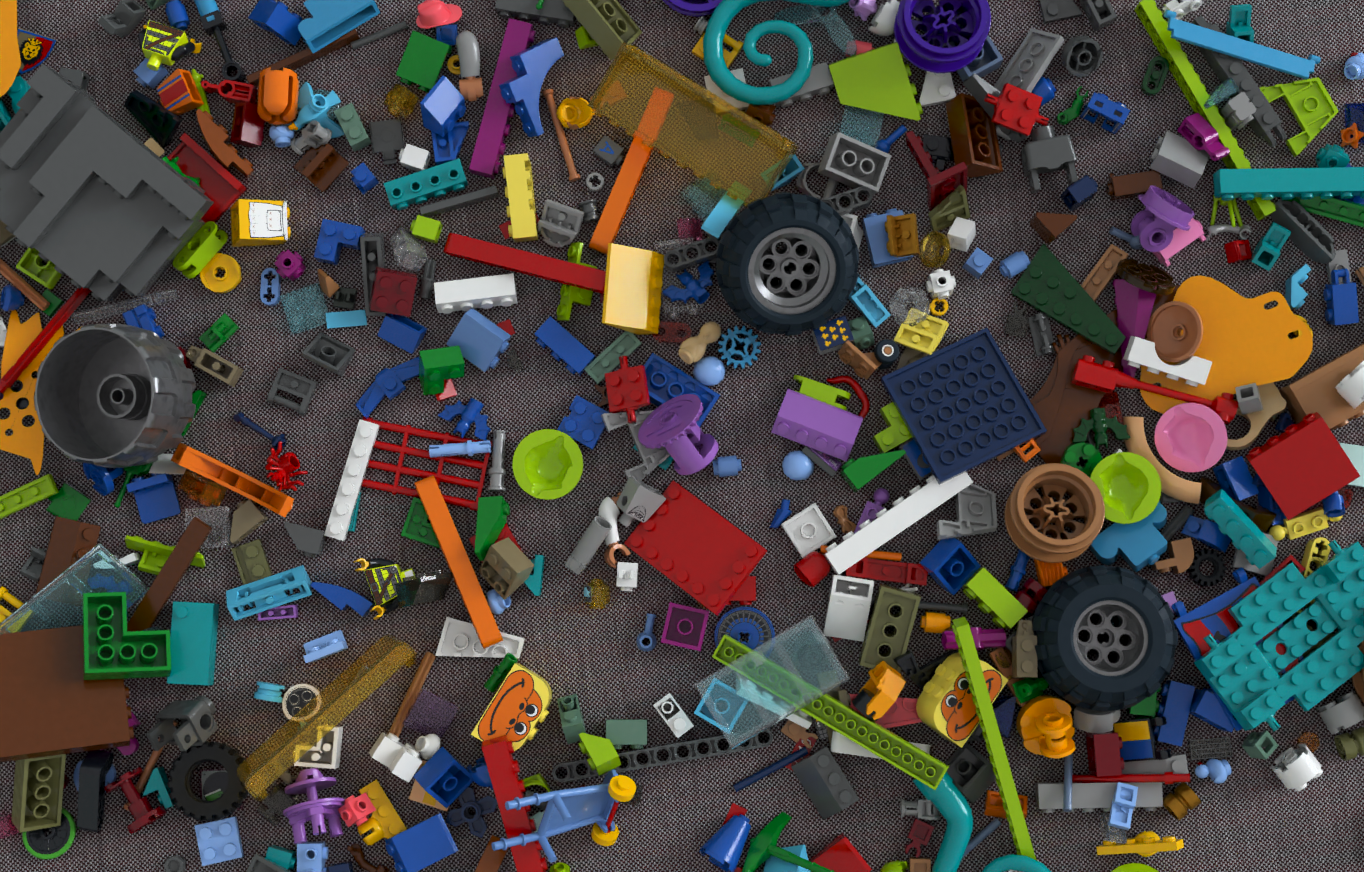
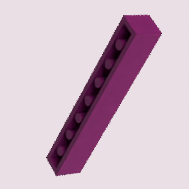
M510 18L508 20L469 167L471 174L491 179L495 178V174H499L501 163L499 162L500 155H504L506 144L504 143L505 136H509L511 125H509L510 117L513 118L515 115L514 103H506L501 95L499 85L517 76L512 67L510 57L529 48L530 42H534L536 31H533L531 23Z

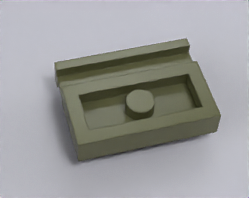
M261 539L231 549L243 585L273 575Z

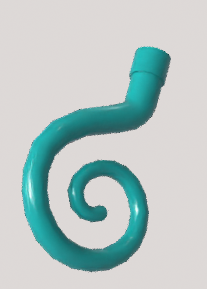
M722 0L708 21L703 39L704 64L711 80L727 95L738 101L753 105H772L789 99L802 88L810 76L814 57L812 44L807 34L795 24L783 20H767L755 25L746 34L743 50L748 60L757 66H769L772 63L771 56L759 53L756 49V43L764 35L779 33L788 36L794 41L798 48V61L796 69L790 78L781 84L768 87H754L745 84L729 71L725 63L723 40L731 20L743 8L757 2L777 0ZM850 0L783 1L830 8L840 6Z
M947 772L936 790L913 778V783L927 800H931L947 821L945 834L932 867V872H957L973 831L972 810L965 797L953 784V779ZM1015 854L994 859L982 871L1051 872L1043 863L1025 855Z

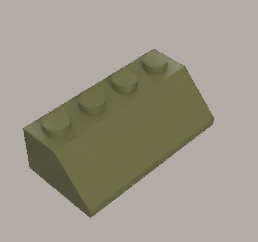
M562 0L610 60L626 50L642 33L617 0Z
M66 754L16 760L11 821L19 833L61 825Z

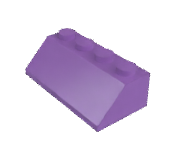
M787 389L771 433L847 462L863 417Z

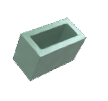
M352 103L334 111L354 152L371 144V139Z
M606 719V739H610L615 749H622L623 745H631L632 749H641L643 745H647V719Z

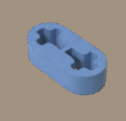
M266 268L261 274L260 299L265 305L272 307L277 305L280 300L281 276L274 268ZM271 272L274 276H276L275 279H272V285H270V281L266 279V276H270ZM270 289L271 293L275 296V298L271 299V302L265 298V296L269 295Z

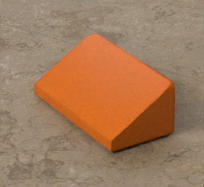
M986 791L984 815L1006 818V812L1003 808V801L999 792ZM1018 795L1025 819L1027 816L1028 796Z

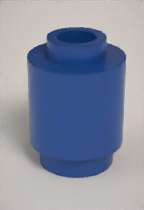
M173 0L166 4L165 11L170 26L182 31L186 30L187 26L190 25V20L185 5L180 0Z

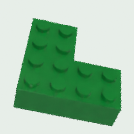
M126 592L83 593L84 680L170 676V630L127 631Z

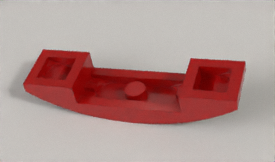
M864 557L846 570L845 576L926 586L928 572L921 564Z

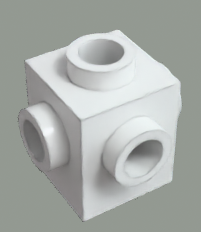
M934 270L926 281L927 292L931 293L932 299H946L952 295L956 287L954 275L951 276L950 270Z

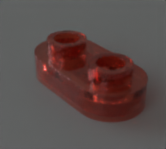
M660 321L658 330L664 329L665 334L662 336L652 334V337L658 342L682 344L683 341L691 337V329L685 323ZM684 331L685 336L679 337L678 332Z

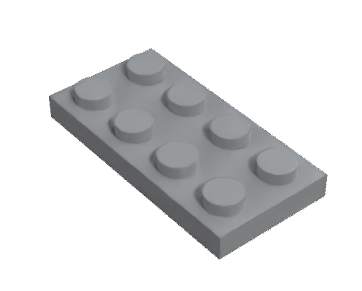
M1031 28L994 87L1002 92L1004 84L1009 83L1031 93L1064 42L1063 37Z

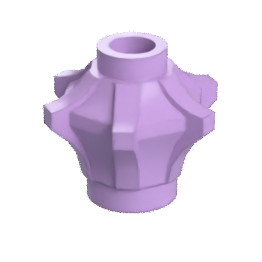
M850 0L848 2L850 8L854 10V15L856 17L860 16L863 21H867L868 16L877 11L876 0Z

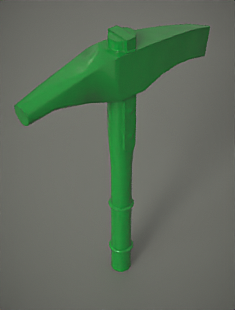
M785 812L776 816L764 827L757 837L750 840V848L742 872H754L772 855L808 869L810 872L835 871L776 846L781 831L792 818Z

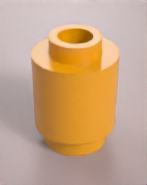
M925 612L924 616L921 615L920 628H923L924 632L942 634V632L950 628L951 618L946 616L945 613Z

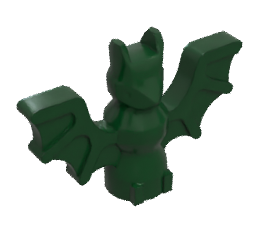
M1093 408L1090 410L1091 420L1082 418L1080 426L1073 429L1074 439L1072 443L1085 442L1090 430L1095 433L1096 449L1103 445L1108 449L1107 429L1113 432L1116 440H1128L1130 436L1126 431L1127 425L1120 424L1116 416L1108 419L1106 418L1105 408Z

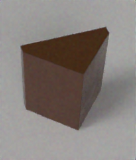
M1036 212L1030 220V226L1049 245L1074 223L1077 215Z

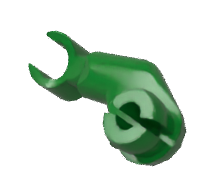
M1082 86L1077 89V98L1073 101L1072 106L1057 115V122L1059 124L1065 125L1079 116L1083 106L1082 101L1088 97V90L1085 95L1080 96L1079 91L1082 89Z

